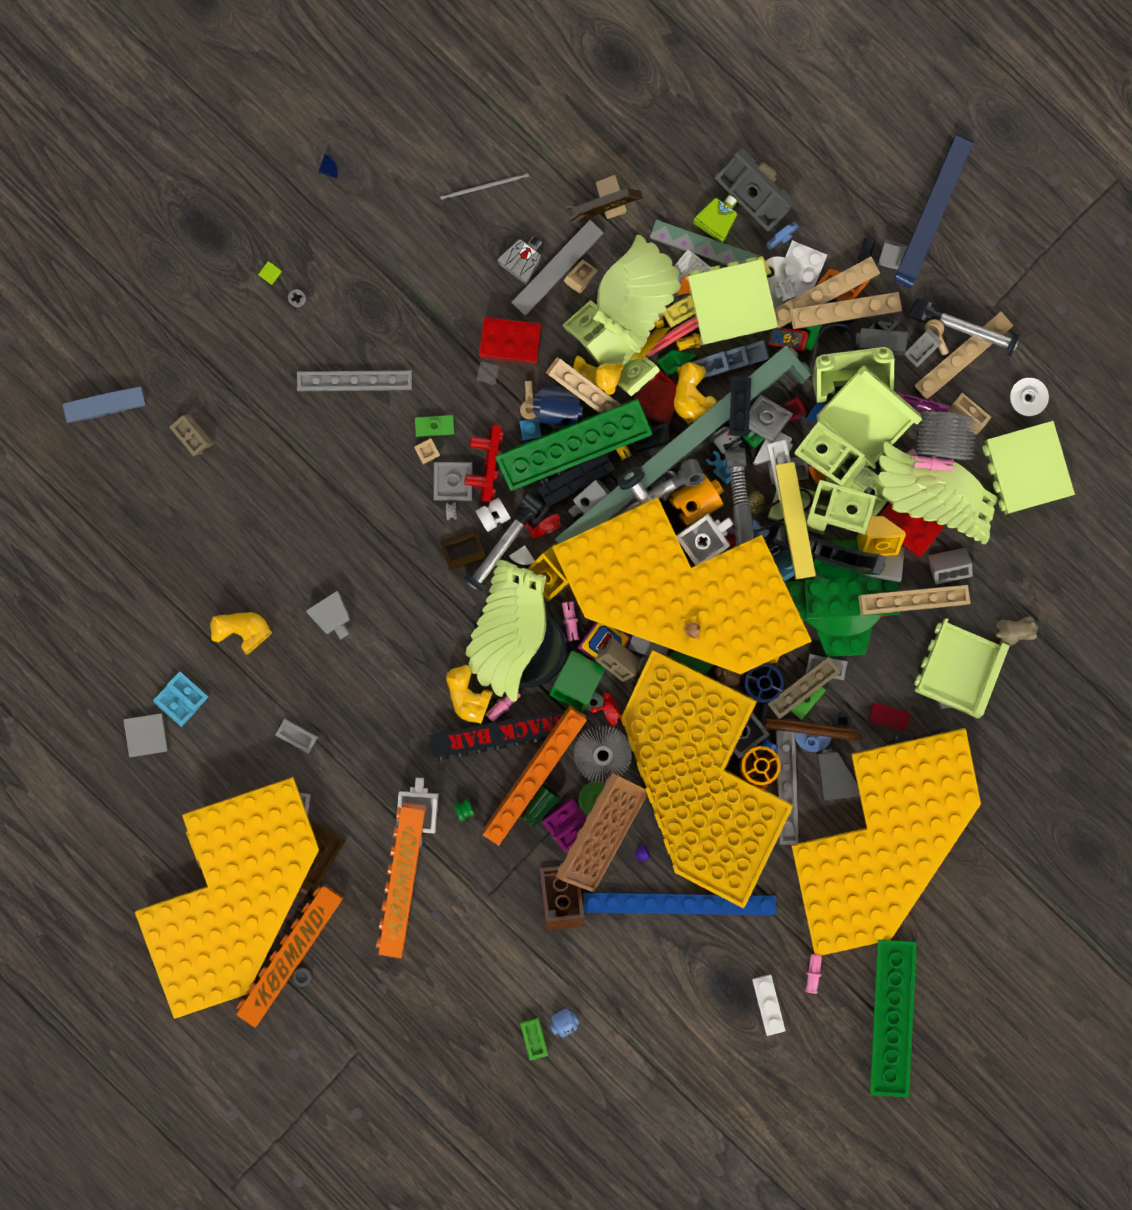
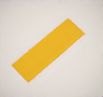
M657 328L649 336L644 347L640 348V353L635 352L629 360H642L670 328Z

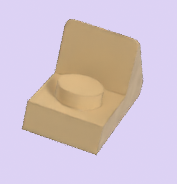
M582 259L566 276L564 282L581 294L598 270Z

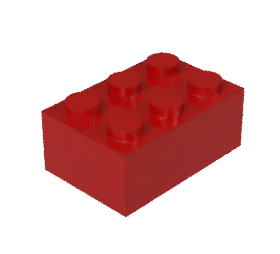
M484 317L479 352L480 358L537 365L541 324Z
M888 502L878 515L885 517L905 531L906 536L902 546L917 558L924 554L944 528L937 521H926L923 517L913 518L909 513L897 512L892 509L891 502Z

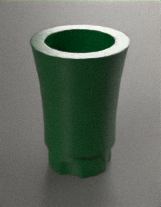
M542 783L520 816L527 823L535 827L551 808L561 800V797L550 787Z

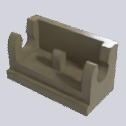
M190 414L182 415L169 427L193 457L201 455L204 449L214 444Z
M614 638L609 639L607 647L604 644L601 646L595 659L622 682L636 675L640 663L638 657Z

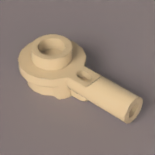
M936 319L928 321L925 325V331L930 329L942 341L938 346L941 354H948L949 351L942 337L944 325Z
M525 381L526 401L521 405L520 412L525 419L530 420L536 418L532 411L533 382Z

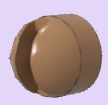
M691 622L686 625L683 631L688 636L697 639L701 630L699 625Z

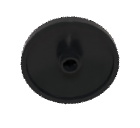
M547 614L546 632L543 642L523 670L520 687H536L547 683L558 674L565 662L567 655L565 634L560 625Z

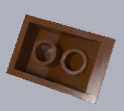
M559 866L539 868L546 931L584 926L585 918L581 887L557 878Z

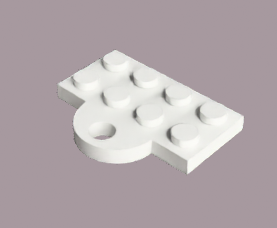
M792 241L785 258L772 257L765 261L768 267L774 271L772 277H767L774 309L788 302H783L782 297L777 299L774 291L775 288H778L776 283L790 278L791 282L796 281L799 288L795 292L796 297L814 288L827 254Z

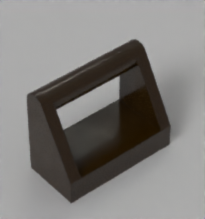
M477 530L440 542L450 571L486 559ZM473 538L476 539L479 552L453 561L450 560L447 547Z

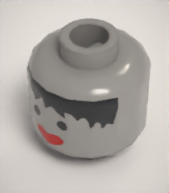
M727 425L714 434L716 436L714 443L721 453L725 454V450L740 448L739 444L742 442V438L740 436H729V427Z

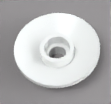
M1035 378L1021 379L1013 386L1010 393V401L1013 408L1025 416H1034L1041 413L1049 400L1046 386ZM1027 394L1030 395V396H1031V400H1030V401H1026V400H1025V395H1027Z

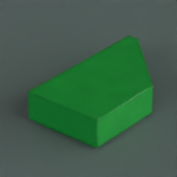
M671 350L656 362L668 377L677 371L678 367L694 359L696 355Z

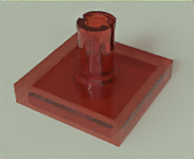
M655 378L645 383L641 387L638 396L645 416L669 424L675 409L674 398L677 386Z

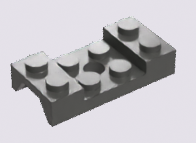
M742 148L735 153L734 158L716 175L715 179L769 232L796 204V201L784 189L780 191L754 165L756 161ZM751 187H755L757 189V196L751 193Z

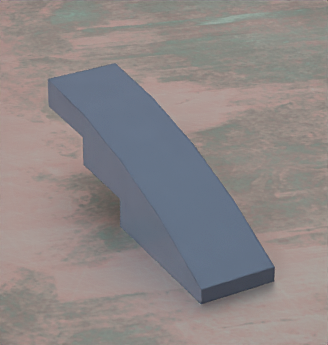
M763 340L726 352L723 351L693 361V363L705 367L706 375L703 379L769 360L770 357Z
M141 387L64 403L62 406L66 423L144 407L145 402Z

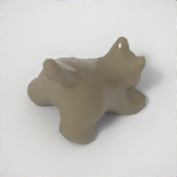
M1031 616L1016 622L1003 619L997 622V628L1000 631L996 636L1002 638L1000 644L1005 643L1010 647L1019 640L1036 639L1038 625Z

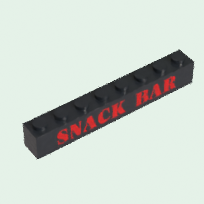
M567 709L429 735L433 758L438 757V761L450 759L449 755L452 754L462 757L469 755L468 751L476 750V754L488 752L487 748L495 747V750L506 748V744L514 743L515 747L525 745L526 740H532L533 743L544 741V737H548ZM584 725L582 726L578 734H582L581 730H585Z

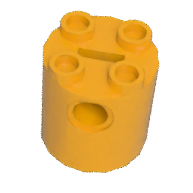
M703 474L705 478L701 484L693 487L684 485L673 492L671 497L668 498L671 505L677 510L679 509L681 513L678 516L687 526L693 524L707 513L711 514L723 506L719 495L724 490L716 479L710 482L706 475ZM692 501V506L686 509L687 503Z
M759 746L752 748L739 761V771L742 778L756 786L771 783L780 772L781 763L779 757L768 747ZM757 762H758L760 768L762 769V771H759V769H758V767H757V765H756Z

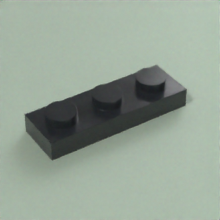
M731 378L729 436H749L751 378Z

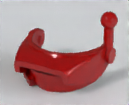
M558 513L553 514L534 529H532L528 522L525 526L530 531L531 537H540L554 532L561 527L560 523H558L560 516Z
M606 692L602 695L604 705L591 707L590 711L596 713V711L604 710L609 725L614 727L617 725V719L622 717V713L612 695Z

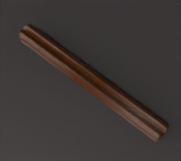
M767 717L764 722L766 729L857 741L859 738V730L770 717Z

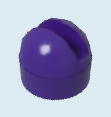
M644 844L635 851V857L639 861H646L651 858Z

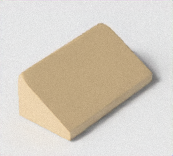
M615 175L595 183L600 197L620 190ZM623 205L605 212L606 218L609 219L625 214L626 207Z
M963 393L960 394L948 411L960 416L975 418V421L978 422L976 424L974 422H971L972 424L966 422V424L974 426V429L977 430H970L974 434H978L991 418L990 415Z

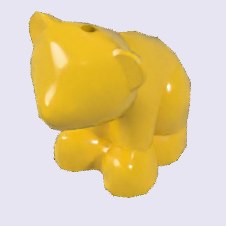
M577 356L573 369L599 389L604 390L606 394L611 395L615 392L623 365L618 362H606L597 368L587 364L581 356Z
M688 362L678 367L679 381L674 398L675 410L687 424L698 420L717 403L714 397H705L697 390L696 386L706 375V369L704 366L693 362Z
M253 612L213 616L210 622L212 641L220 642L231 634L236 633L244 640L241 648L246 655L251 653L272 634L265 619Z
M468 665L451 669L446 675V681L456 714L463 720L481 724L493 691L485 689L481 694H477L468 688L472 671Z

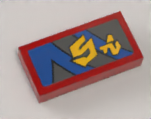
M777 327L771 329L768 346L776 348L787 346L788 348L792 347L796 351L804 352L808 333L806 331L785 328L778 329Z

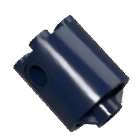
M542 385V388L533 396L532 411L539 420V423L569 426L581 421L583 400L567 388Z
M759 665L745 673L742 682L743 691L748 697L757 702H771L778 698L783 690V676L772 665ZM763 678H765V681H764V683H763V685H762V688H761V687H760L761 681H762Z

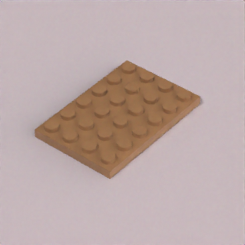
M612 773L606 780L602 793L596 798L595 806L588 813L583 828L578 831L577 839L569 848L566 859L559 866L556 877L567 883L595 892L647 797L646 789Z

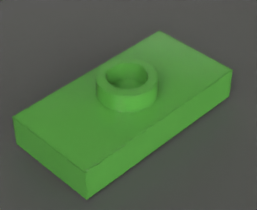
M453 415L415 418L416 437L455 435Z
M823 687L819 688L793 708L791 712L802 720L826 690Z
M539 1017L520 1022L529 1060L548 1056Z

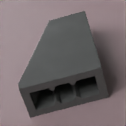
M861 328L860 333H856L855 345H859L858 350L886 347L893 352L894 356L903 357L906 352L908 332Z
M823 749L820 754H816L822 800L860 796L858 785L838 752H833L832 749Z

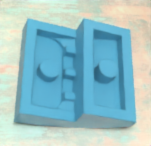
M179 672L153 702L182 727L207 700L208 696L185 675Z

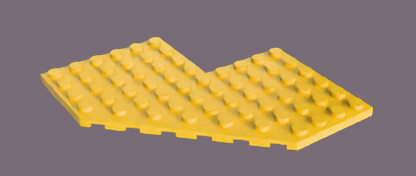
M655 498L552 547L584 617L739 674L811 642L810 636L762 535L691 568L659 499ZM691 622H695L700 626L701 631L697 639L688 636L683 631L686 625Z
M654 649L621 717L622 724L625 726L629 744L636 757L640 775L643 777L645 789L655 811V817L659 829L661 828L664 843L673 862L672 866L675 873L744 909L794 805L725 770L757 701Z
M965 728L851 753L866 828L791 845L815 955L822 956L878 943V940H891L981 805Z
M294 777L182 815L208 886L135 911L174 1019L247 995V991L253 984L319 851Z

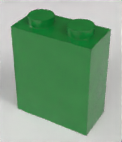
M571 651L549 695L584 713L606 668L596 661L587 659L581 653Z

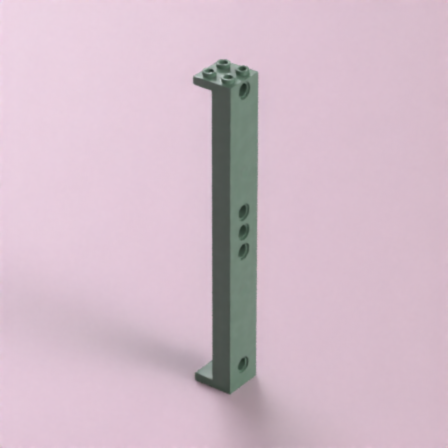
M785 346L748 377L751 378L750 403L788 371L795 376L800 384L808 380L811 376L809 373L811 370L805 362L801 363L797 359L798 354L792 347L788 348ZM731 392L641 467L642 472L645 473L644 478L640 482L644 489L649 488L667 470H671L727 423L726 421L730 418ZM619 485L559 535L555 542L560 544L608 521L636 496L631 489L622 490Z

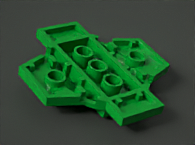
M857 540L827 541L859 550ZM814 559L813 564L816 576L804 578L803 581L784 582L801 619L816 629L826 657L865 655L872 626L881 616L900 615V612L860 614L858 596L899 592L898 582L862 577L843 568H834Z

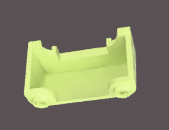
M879 347L824 354L817 357L812 375L817 403L827 402V395L829 393L835 394L834 387L844 386L863 365L894 391L895 359L893 352L889 348Z

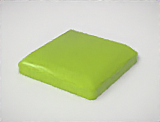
M268 261L258 275L273 285L282 271Z

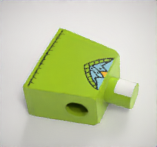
M728 195L723 202L715 198L694 218L693 223L715 240L723 243L736 219L737 213L732 209L738 201L731 195Z

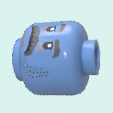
M565 1008L552 1015L551 1020L553 1023L549 1025L554 1034L558 1033L561 1037H566L577 1031V1025L580 1023L573 1010L569 1011V1009Z

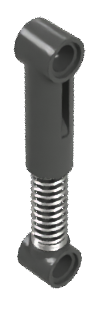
M745 448L725 450L726 468L729 469L732 476L731 487L733 488L732 497L734 498L732 517L736 547L754 539L751 506L746 503L748 500L746 499L747 493L745 491L747 490L745 489L746 486H744L746 484L744 482L745 476H743L745 474L744 467H746Z

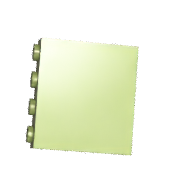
M757 257L746 259V263L739 264L738 261L727 264L726 268L721 269L720 265L708 268L709 271L704 273L701 270L690 272V276L686 277V281L688 280L701 335L699 338L701 345L778 327L763 259L757 260Z
M864 365L816 415L819 423L863 453L866 466L870 465L873 469L876 468L875 462L879 459L880 455L884 454L883 443L887 441L893 445L913 423L917 425L922 420L918 411Z
M1054 421L984 441L982 446L983 452L989 458L988 469L990 474L994 476V490L996 493H999V507L1001 511H1004L1005 515L1075 495Z
M945 619L941 623L938 622L934 633L937 635L935 640L932 639L928 646L930 653L928 657L923 659L921 664L923 671L915 679V692L973 717L980 718L983 716L1009 645L1005 643L998 645L947 623L948 619Z

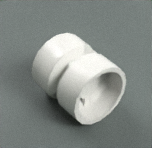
M499 498L491 501L488 507L483 506L475 511L487 532L496 528L497 523L502 524L511 519ZM494 511L498 513L495 517L491 514Z

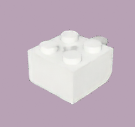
M707 513L678 533L676 537L694 564L698 565L717 556L730 546L725 536L728 534L726 529L731 527L733 522L730 518L721 523L719 520L714 521L710 514ZM700 536L703 538L707 537L706 545L699 543Z
M416 777L415 787H410V791H399L398 807L401 808L403 802L425 805L426 812L422 832H436L439 794L428 793V788H424V778ZM397 819L396 826H399V819Z

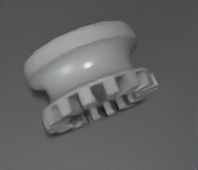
M295 289L288 294V301L294 307H300L304 305L306 296L301 290ZM295 293L302 295L300 303L292 301Z
M453 502L452 505L446 503L447 520H450V518L457 519V513L454 510L456 509V502Z

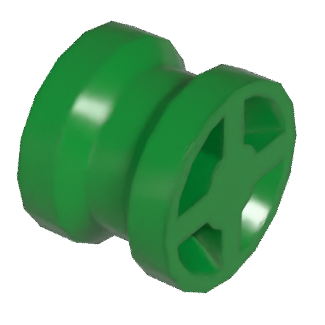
M468 798L463 803L453 805L461 822L465 821L469 816H475Z

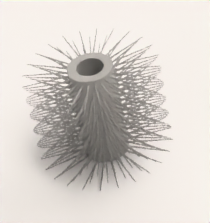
M920 412L924 415L923 417L928 419L920 421L923 423L922 425L927 427L925 429H918L922 430L921 433L929 436H918L922 438L920 443H923V445H917L925 447V449L920 447L919 449L922 450L919 451H922V453H916L928 456L933 455L944 459L958 458L961 460L962 458L966 460L965 458L971 460V458L963 457L964 455L969 456L968 454L974 455L967 452L972 451L964 449V446L967 448L975 446L971 445L972 442L966 441L965 438L968 440L976 438L973 437V434L965 431H977L974 429V426L966 424V422L972 424L971 422L978 423L975 421V418L949 412Z
M602 724L601 743L598 740L596 742L589 728L588 731L592 738L586 730L585 733L588 737L582 732L586 739L580 736L581 739L577 738L578 742L575 745L577 750L574 752L578 751V753L574 754L585 755H574L576 756L574 760H578L577 762L580 764L579 766L577 765L578 768L585 769L582 774L586 775L585 778L588 775V781L591 776V781L595 776L596 783L599 773V783L602 768L603 784V765L604 773L607 765L608 770L610 768L612 773H614V770L618 776H620L618 772L623 776L619 769L625 772L623 768L628 770V763H631L628 758L631 756L627 757L626 755L632 754L621 753H631V746L627 744L628 741L622 739L626 738L624 734L619 735L621 733L620 730L617 733V728L614 731L613 727L610 733L611 726L609 725L606 736V725L603 741ZM600 750L608 752L605 758L597 756Z

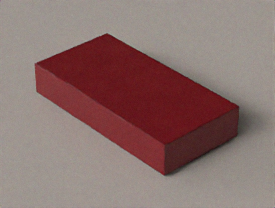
M873 702L868 721L906 731L911 713Z

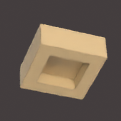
M431 438L414 447L423 465L440 456Z

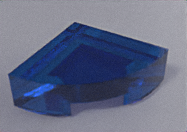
M324 154L319 173L337 179L338 168L336 163L330 156Z

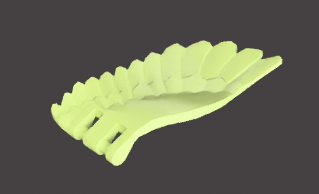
M636 235L629 251L611 266L599 284L597 297L598 312L593 319L596 322L600 321L613 334L614 332L618 334L620 339L637 353H640V348H643L644 344L648 341L646 338L650 335L649 331L655 327L654 322L660 319L658 315L665 312L667 309L665 306L673 302V295L680 290L681 284L677 281L679 271L676 267L672 266L670 257L666 254H660L658 247L654 243H646L645 238L641 235Z
M887 441L883 443V451L886 456L880 455L879 464L884 472H880L878 481L883 487L882 496L886 501L892 503L893 510L909 513L913 518L923 517L926 521H937L940 525L947 524L948 528H957L958 532L965 533L968 537H974L975 541H981L982 544L988 542L991 528L990 521H992L995 511L993 507L997 502L995 495L985 490L970 472L956 462L954 464H945L953 466L952 471L937 469L930 471L927 468H913V462L921 463V461H915L914 456L902 452Z
M499 560L496 563L497 568L493 571L495 575L491 580L493 585L489 591L492 594L487 597L486 602L488 604L482 610L484 615L479 618L477 622L478 627L471 634L473 641L466 649V656L470 657L469 667L472 670L471 673L477 674L478 681L482 686H489L491 684L496 695L502 697L504 692H506L511 701L515 702L518 698L523 670L539 649L546 632V612L543 597L546 576L542 574L536 575L534 571L525 568L520 569L517 565ZM516 575L519 576V584L515 583ZM533 582H536V590L531 589Z

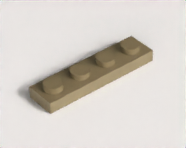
M827 657L781 692L778 698L767 704L780 719L838 675L840 671L833 661Z

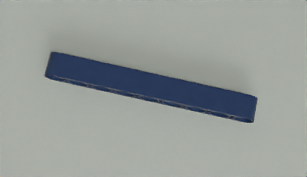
M956 133L893 282L909 289L912 288L972 148L973 140Z

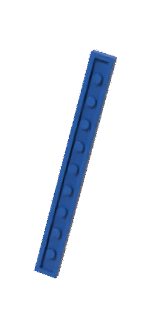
M583 892L584 912L776 915V896L751 895L743 909L717 894Z

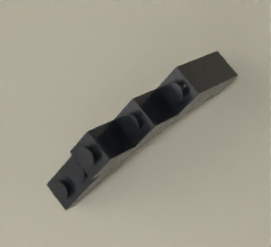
M781 524L774 525L767 542L790 552L786 526ZM808 535L812 559L834 568H843L862 577L880 575L885 568L886 556L843 547Z

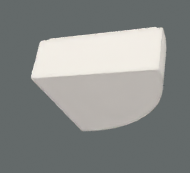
M526 546L509 555L518 564L529 565L535 562Z

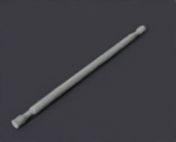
M526 173L521 176L518 175L515 177L450 193L449 195L440 196L441 200H443L448 197H454L465 193L477 191L480 189L496 186L499 184L518 180L523 177L526 178L529 177V174Z

